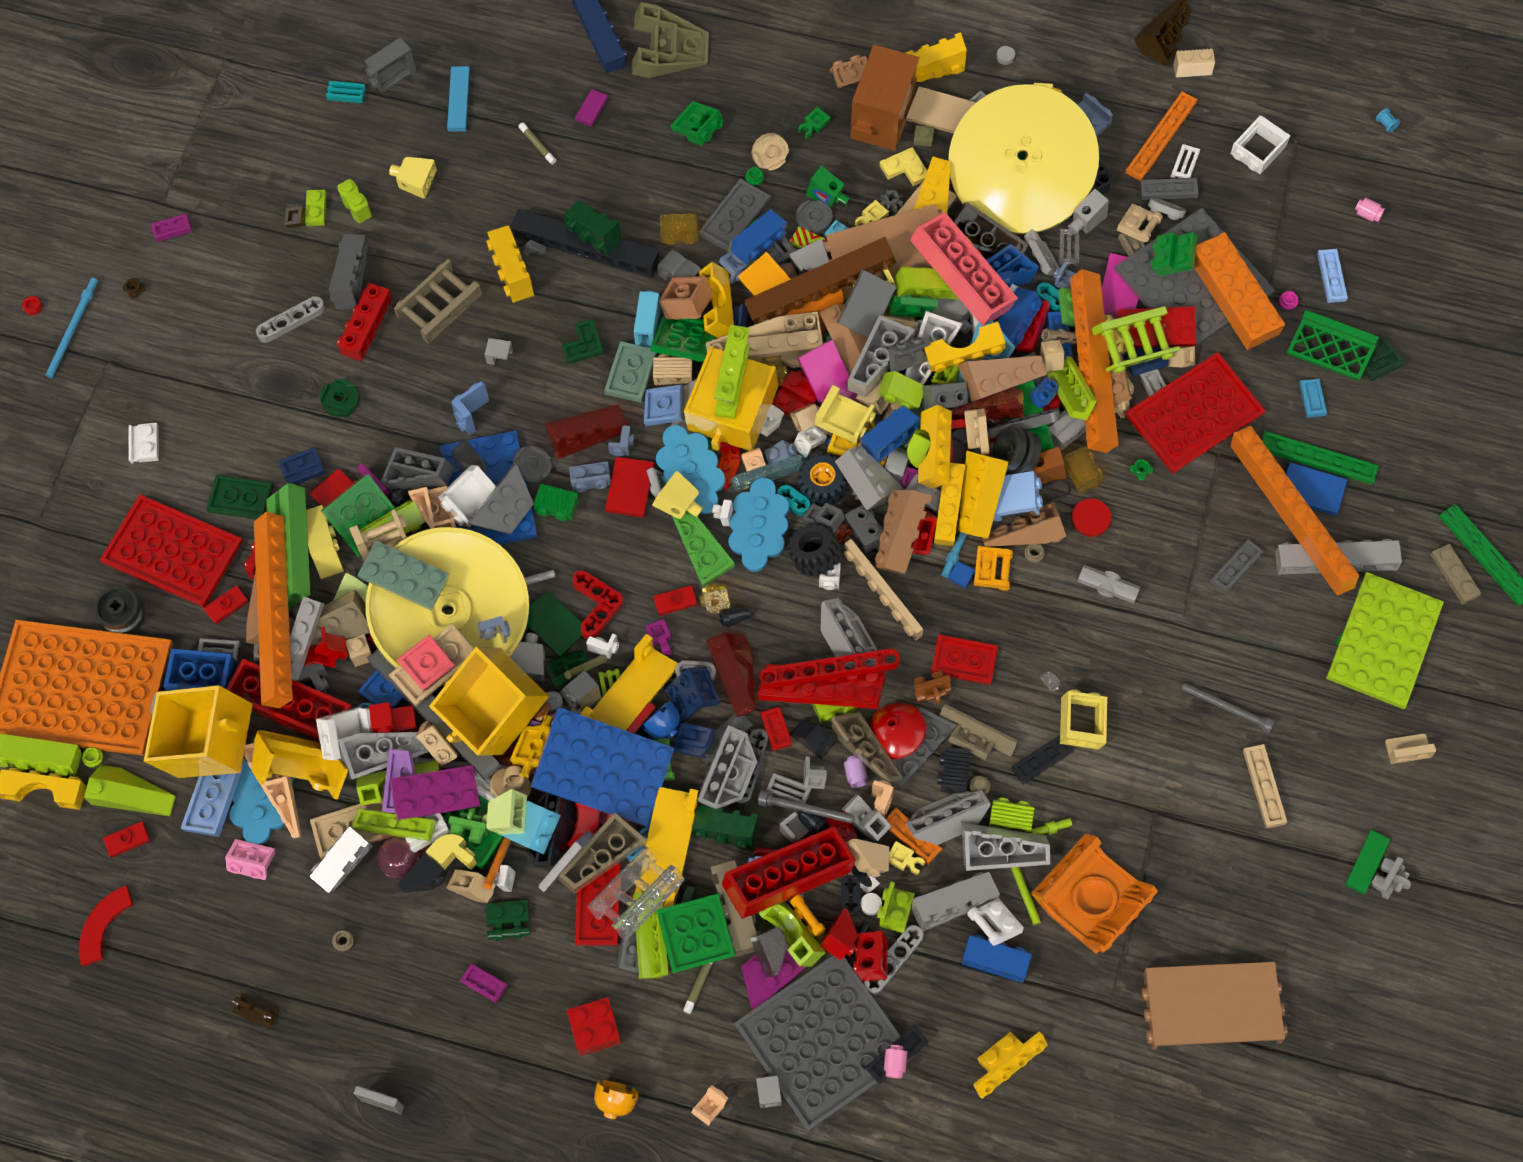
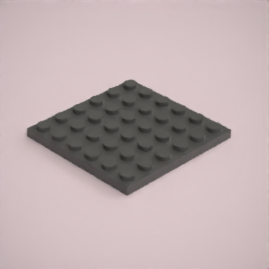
M1201 208L1164 234L1173 232L1179 236L1194 232L1198 235V245L1224 232ZM1156 238L1116 265L1114 270L1147 308L1195 306L1196 346H1198L1230 323L1195 268L1166 276L1158 275L1151 268L1150 262L1155 256L1153 243L1156 242ZM1232 242L1266 296H1271L1275 291L1274 288Z
M833 955L734 1023L769 1077L778 1076L780 1093L807 1132L878 1084L865 1067L901 1037L845 957L840 961Z

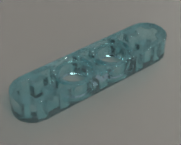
M800 455L792 456L732 477L730 482L734 491H741L750 488L752 483L759 478L774 480L800 471V466L804 465V461Z

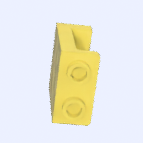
M833 385L816 414L814 425L857 444L859 439L867 432L868 428L866 426L868 423L872 424L876 416L874 412L875 405L871 404L868 408L839 394L840 388Z

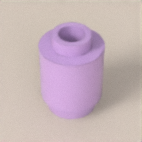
M855 755L848 757L847 761L844 762L848 783H850L852 788L866 785L868 776L865 764Z

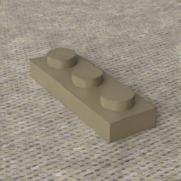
M1450 544L1431 553V557L1462 605L1480 597L1482 593Z

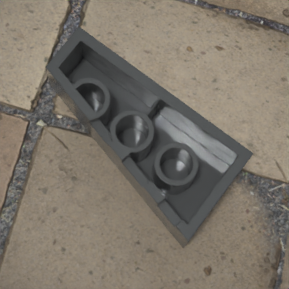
M343 234L342 241L339 242V253L329 287L330 298L336 309L353 310L354 306L360 301L369 247L366 235Z

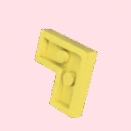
M913 147L880 161V167L887 179L905 172L913 186L922 183L927 173Z

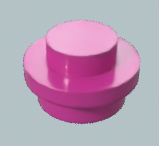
M1287 291L1281 294L1279 304L1286 310H1292L1298 305V297L1294 292Z

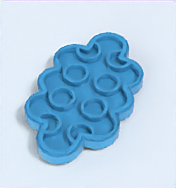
M678 425L670 426L663 433L665 447L660 449L656 455L657 465L664 471V483L666 484L673 474L678 471L699 491L694 502L703 507L700 513H712L713 506L719 503L716 493L724 487L726 480L724 473L717 468L718 457L709 450V443L704 435L700 433L688 435L683 427Z
M768 478L755 480L751 485L750 492H742L736 496L733 502L736 513L731 516L729 521L730 528L733 531L729 537V546L735 554L742 555L744 567L751 572L763 570L767 565L768 557H776L784 551L785 542L783 536L789 528L788 521L785 518L789 512V503L784 496L776 494V487L773 481Z
M245 762L232 799L235 804L231 807L229 816L235 826L243 828V837L247 842L263 845L269 840L271 830L281 829L285 824L254 776L248 762ZM291 777L292 784L295 779L294 777Z

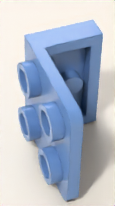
M483 381L473 384L468 391L457 395L451 402L457 426L462 432L466 431L469 436L476 432L471 413L489 401L486 385Z

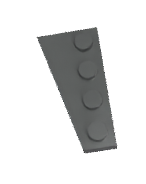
M920 707L919 711L925 719L927 728L925 739L922 745L911 755L902 759L892 760L903 777L901 781L893 782L892 784L902 788L956 728V724Z

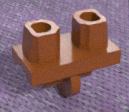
M938 671L932 674V680L927 682L924 677L915 678L914 691L917 703L934 699L936 704H940V697L952 692L949 675L945 676L942 671Z

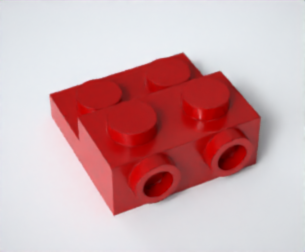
M791 370L781 384V389L774 398L772 405L791 417V412L808 404H816L817 406L819 402L806 375L801 371L794 372Z

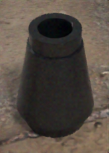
M748 607L724 608L723 611L719 612L721 625L730 628L749 619L750 612Z
M802 811L797 813L800 821L812 834L826 830L828 822L825 821V817Z

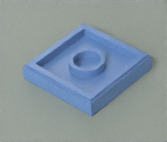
M682 384L645 390L644 424L646 426L683 421L684 387Z

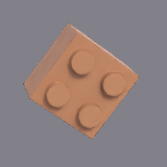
M706 276L674 277L662 294L659 304L666 319H697L701 317L713 293Z

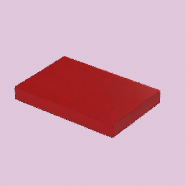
M616 457L605 511L607 513L644 518L651 486L646 470L654 468L655 463Z
M938 634L931 674L942 671L945 676L949 675L951 678L991 685L998 645Z

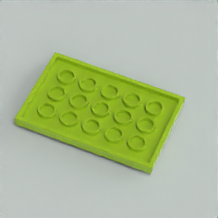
M1366 572L1326 679L1405 709L1444 601Z

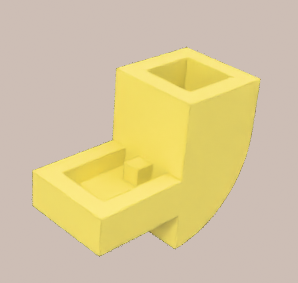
M448 834L441 836L426 851L427 855L444 869L447 868L455 857L471 870L477 864L474 859L475 854L465 847L467 844L464 838L458 835Z

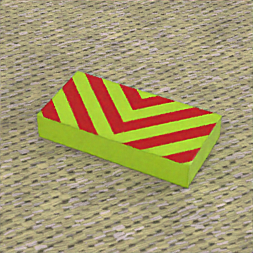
M798 227L790 239V243L801 249L820 239L824 243L827 239Z

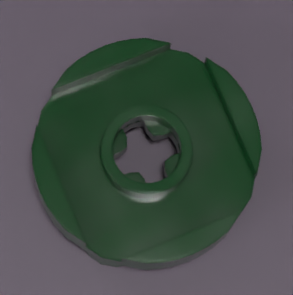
M345 379L335 380L336 382L326 384L320 393V401L324 411L335 417H349L357 408L360 400L358 390L354 384ZM340 395H343L344 399L342 401H337V399H335L336 397H340Z

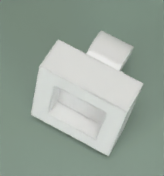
M724 500L722 506H713L712 513H714V518L721 520L723 526L730 527L729 521L733 515L734 507L731 500Z
M501 865L494 883L503 891L512 892L516 872L507 865Z

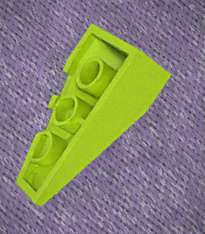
M100 765L91 775L84 796L91 805L171 816L176 798L171 793L120 767Z

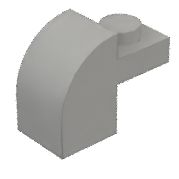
M898 447L891 452L884 468L899 484H901L905 468L909 467L910 463L907 450Z
M855 795L842 808L844 813L855 816V821L851 824L871 840L878 841L891 827L880 812L871 810L859 795Z

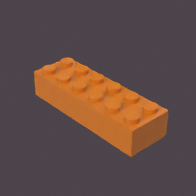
M1224 232L1196 245L1194 268L1245 348L1249 350L1280 335L1285 323L1227 234Z

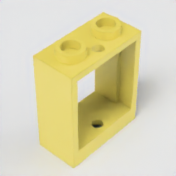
M1069 690L1061 697L1060 744L1092 749L1103 747L1106 744L1107 697L1100 696L1099 693L1086 694L1081 693L1080 690ZM1071 704L1095 707L1094 734L1070 730Z

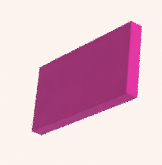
M1110 253L1102 284L1104 316L1111 315L1113 319H1117V310L1136 309L1138 297L1114 270L1116 265L1128 257Z
M829 340L797 358L820 406L833 385L840 388V395L859 403L856 399L858 394L847 390L850 376L833 340Z

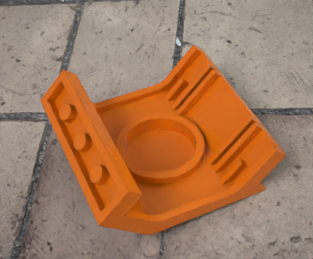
M1085 833L1031 894L1052 919L1097 954L1099 951L1104 953L1112 946V943L1126 930V927L1132 920L1137 918L1140 911L1152 901L1158 890L1154 885L1138 881L1102 851L1099 847L1102 842L1098 837Z

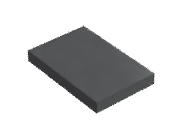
M861 270L837 323L869 338L879 315L883 316L896 286L865 270Z

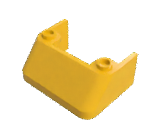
M263 730L257 731L254 740L252 772L259 784L264 785L266 778L272 777V774L275 773L308 780L315 790H328L334 799H338L349 770L342 759H323L320 742Z

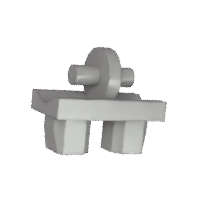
M1397 857L1395 861L1385 858L1381 870L1389 874L1386 878L1378 874L1375 875L1372 885L1375 889L1381 891L1383 898L1389 899L1393 890L1400 892L1402 888H1410L1411 882L1407 880L1409 873L1404 872V859Z

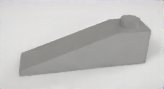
M418 732L357 733L338 740L341 759L349 769L347 778L351 780L386 768L389 749L412 751L413 757L429 751L416 737Z

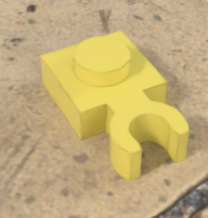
M875 200L862 211L863 216L856 219L855 225L858 226L860 223L866 224L884 219L889 215V211Z
M897 841L889 852L890 864L902 871L907 866L915 875H919L920 870L916 869L914 865L919 863L924 866L925 861L920 857L913 858L914 851Z

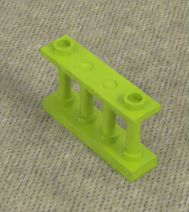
M1165 306L1103 322L1092 328L1094 336L1102 334V337L1105 336L1114 363L1105 369L1106 373L1110 371L1119 373L1125 371V367L1161 357L1163 360L1174 357L1173 353L1179 351L1180 348L1178 346L1169 349L1160 323L1161 317L1167 314ZM1150 321V324H1153L1162 351L1153 353L1144 326L1145 322ZM1134 325V328H1137L1146 354L1145 356L1137 357L1128 331L1130 329L1129 326ZM1114 330L1121 332L1130 360L1121 362L1112 335Z
M730 325L714 395V399L718 400L715 416L735 420L750 352V345L747 344L750 328Z

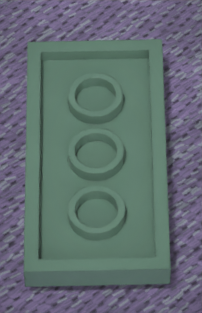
M375 540L357 576L364 581L432 611L449 578V573Z

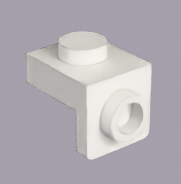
M771 404L760 433L767 437L780 426L784 412Z

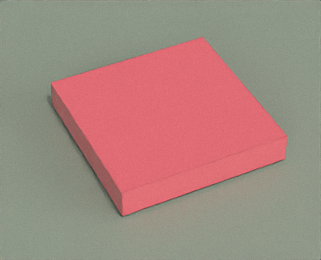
M430 634L397 659L398 663L422 692L455 668V664Z

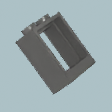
M401 37L365 60L367 67L365 71L370 77L368 81L380 93L388 90L416 71L412 51ZM399 59V61H397L396 63H394L393 65H391L390 67H388L387 69L383 70L378 74L379 71H381L382 69H384L385 67L389 66L390 64Z

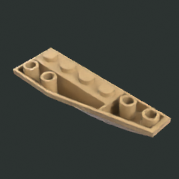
M818 312L779 316L748 327L750 328L747 344L750 345L748 359L757 362L797 359L823 344ZM728 335L707 342V353L710 346L724 351Z

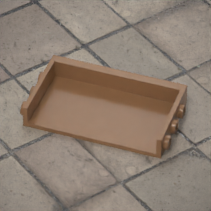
M934 204L826 235L827 241L824 244L827 253L831 252L832 259H829V262L886 237L897 262L888 269L894 282L895 276L901 267L933 268L910 239L919 226L942 214V209L938 210L937 205ZM883 269L876 272L875 276L884 281L888 280ZM853 285L841 288L844 303H846Z
M1275 962L1146 968L1143 972L1145 987L1142 988L1143 1001L1146 1000L1147 1009H1144L1145 1022H1149V1030L1146 1031L1147 1043H1151V1050H1156L1158 1046L1275 1040L1277 1044H1281L1285 1037H1287V1026L1283 1024L1282 1020L1285 1009L1279 997V994L1282 993L1281 982L1277 981Z

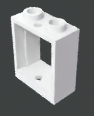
M1260 115L1233 144L1231 155L1236 160L1246 164L1252 171L1261 174L1285 149L1290 135ZM1256 133L1276 146L1263 161L1243 148Z

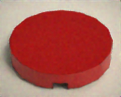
M1097 499L1080 501L1074 507L1071 515L1074 529L1087 537L1102 535L1111 523V512L1108 506Z

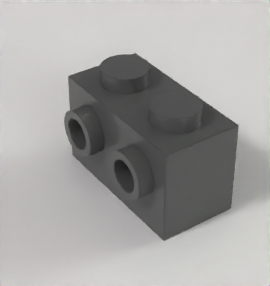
M966 382L923 386L924 408L929 409L940 405L944 408H949L950 411L961 410V406L968 405Z
M861 505L844 515V524L865 554L880 546V536L883 533L884 527L882 524L877 523L872 509L866 510Z

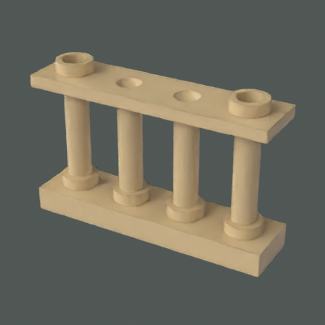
M395 510L391 511L395 519L394 521L367 532H360L357 525L349 528L364 562L375 540L393 548L407 538L403 527H406L402 515L397 516Z

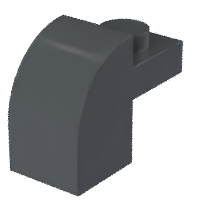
M825 503L823 507L812 504L802 519L806 524L810 523L813 525L814 522H818L819 525L822 523L826 524L827 527L829 526L836 533L845 517L841 509Z
M304 663L297 682L306 686L313 683L316 690L328 695L326 689L329 688V685L325 679L328 674L323 665L314 663L306 666Z

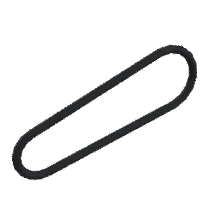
M1054 480L1043 485L1042 489L1058 482L1065 483L1068 486L1067 493L1043 502V506L1068 496L1071 492L1070 483L1065 480ZM1023 513L1010 514L1006 516L1015 517Z

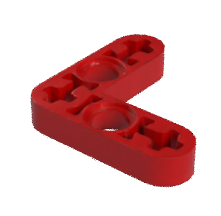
M577 571L573 575V587L598 603L582 622L581 634L586 639L589 636L596 638L621 609L623 597L619 592L585 571ZM578 579H579V580L585 579V582L582 581V582L578 583ZM594 588H601L603 592L596 595L592 590ZM615 599L617 600V603H616V602H613L612 604L610 603V600H612V601H614ZM598 612H605L608 616L600 619L596 614ZM594 621L595 624L593 630L586 631V627L591 628L593 626Z

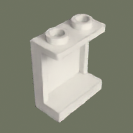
M471 465L438 498L443 509L447 512L450 511L455 516L453 520L459 526L470 527L471 525L468 522L496 486L478 466Z
M357 707L316 719L323 759L327 760L341 759L338 740L357 733H374L371 728L369 708Z

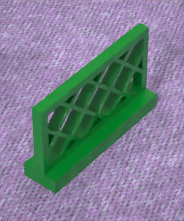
M1305 310L1287 355L1360 381L1373 352L1376 350L1379 337ZM1304 326L1311 328L1314 334L1304 338L1302 334ZM1328 334L1333 341L1322 344L1319 336ZM1316 338L1320 346L1309 349L1306 341ZM1341 341L1349 342L1351 348L1340 351L1337 343ZM1304 343L1306 351L1301 353L1293 351L1295 345ZM1334 344L1337 353L1327 356L1324 348ZM1362 347L1369 350L1366 356L1360 358L1356 352V349ZM1321 349L1324 358L1314 359L1311 353ZM1353 351L1356 359L1346 363L1343 354ZM1340 356L1343 364L1339 366L1331 365L1330 359ZM1358 363L1360 367L1358 375L1350 372L1348 366Z

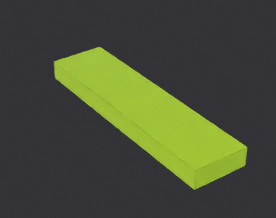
M358 808L352 828L357 831L431 841L437 822L434 819L421 817L397 821L394 813Z

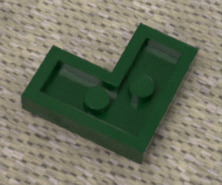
M593 319L574 324L579 340L561 345L567 365L604 354Z
M582 649L546 663L545 666L554 686H563L574 679L573 677L567 679L564 673L588 662Z

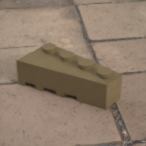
M614 813L559 874L558 880L575 894L645 846L646 839Z
M735 860L710 868L715 890L719 894L735 956L738 957L760 950L759 943H762L763 940L760 930L756 931L754 923L757 922L755 914L741 919L721 885L725 872L737 867Z

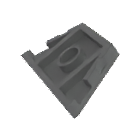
M516 464L511 466L470 519L469 525L499 531L504 534H511L534 504Z

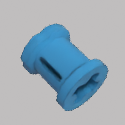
M1389 108L1382 110L1376 117V121L1381 122L1386 127L1388 133L1394 131L1401 122L1390 113Z

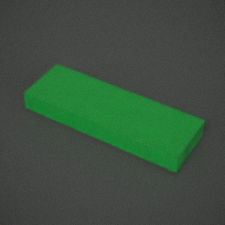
M1370 830L1345 886L1363 895L1366 894L1390 842L1389 838Z

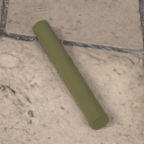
M601 655L566 671L564 675L567 679L575 677L584 670L588 671L605 663L607 657Z

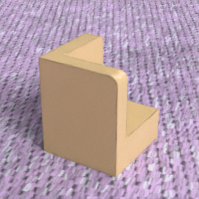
M1179 346L1180 350L1173 353L1174 357L1168 359V367L1194 366L1195 346Z

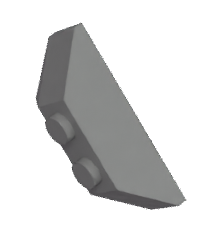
M839 598L825 600L821 603V632L835 657L877 651L858 615L842 604ZM870 658L866 660L865 664L867 666H873L875 665L876 660ZM847 662L845 666L854 668L856 663Z
M729 725L727 726L701 786L697 802L718 809L743 799L757 764L747 733Z
M982 790L954 793L919 808L912 815L911 819L906 822V826L914 838L939 845L962 835L961 822L978 825L990 807V802Z

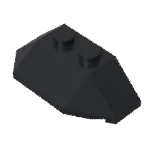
M545 792L536 805L561 816L544 854L527 848L534 867L554 866L570 849L567 843L572 836L575 810L570 800Z

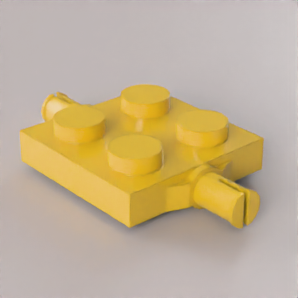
M549 715L544 716L541 725L526 726L522 730L510 758L513 764L524 765L520 773L524 778H528L531 769L538 766L550 730L549 726L553 720Z

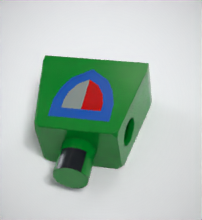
M820 166L810 180L806 196L815 201L821 200L827 203L830 208L835 203L845 208L850 201V198L842 193L845 186L844 183Z

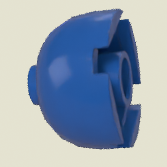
M669 700L653 713L648 721L643 722L640 729L652 739L658 740L665 737L670 739L678 732L676 727L680 723L679 711Z

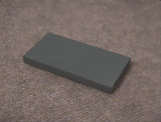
M740 178L699 230V236L728 252L730 242L751 225L769 203L771 196Z

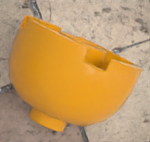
M603 1080L601 1084L600 1081H597L594 1095L595 1104L598 1109L604 1112L605 1117L616 1119L617 1116L627 1115L634 1109L639 1092L634 1088L630 1092L626 1089V1085Z

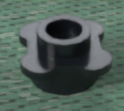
M404 489L396 490L390 496V502L395 508L410 500Z

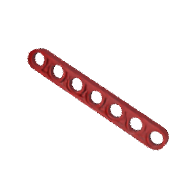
M885 649L767 667L761 671L760 680L764 687L776 688L893 670L899 667L901 660L896 650ZM893 655L897 659L894 663H887L885 661L886 657ZM870 658L876 660L873 666H867L865 662ZM847 662L856 663L853 669L845 668ZM827 665H834L836 667L830 673L824 670ZM807 668L815 669L813 675L807 676L804 674ZM787 671L795 672L794 677L790 679L785 678L784 674ZM767 674L775 676L774 680L766 682L764 677Z

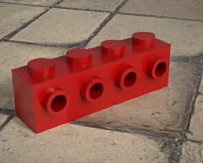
M368 283L366 289L362 290L361 299L354 306L353 315L347 321L345 331L337 341L341 355L359 361L363 360L392 301L389 289Z

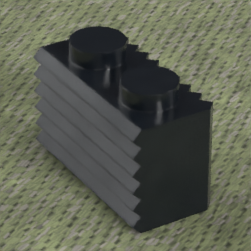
M946 747L945 753H941L940 765H943V773L939 772L937 785H941V792H966L971 750Z

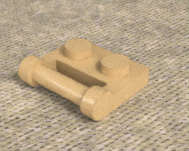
M1132 203L1119 223L1117 231L1142 242H1148L1151 232L1156 224L1161 222L1163 216L1160 212H1151ZM1145 220L1150 221L1144 230H1139Z

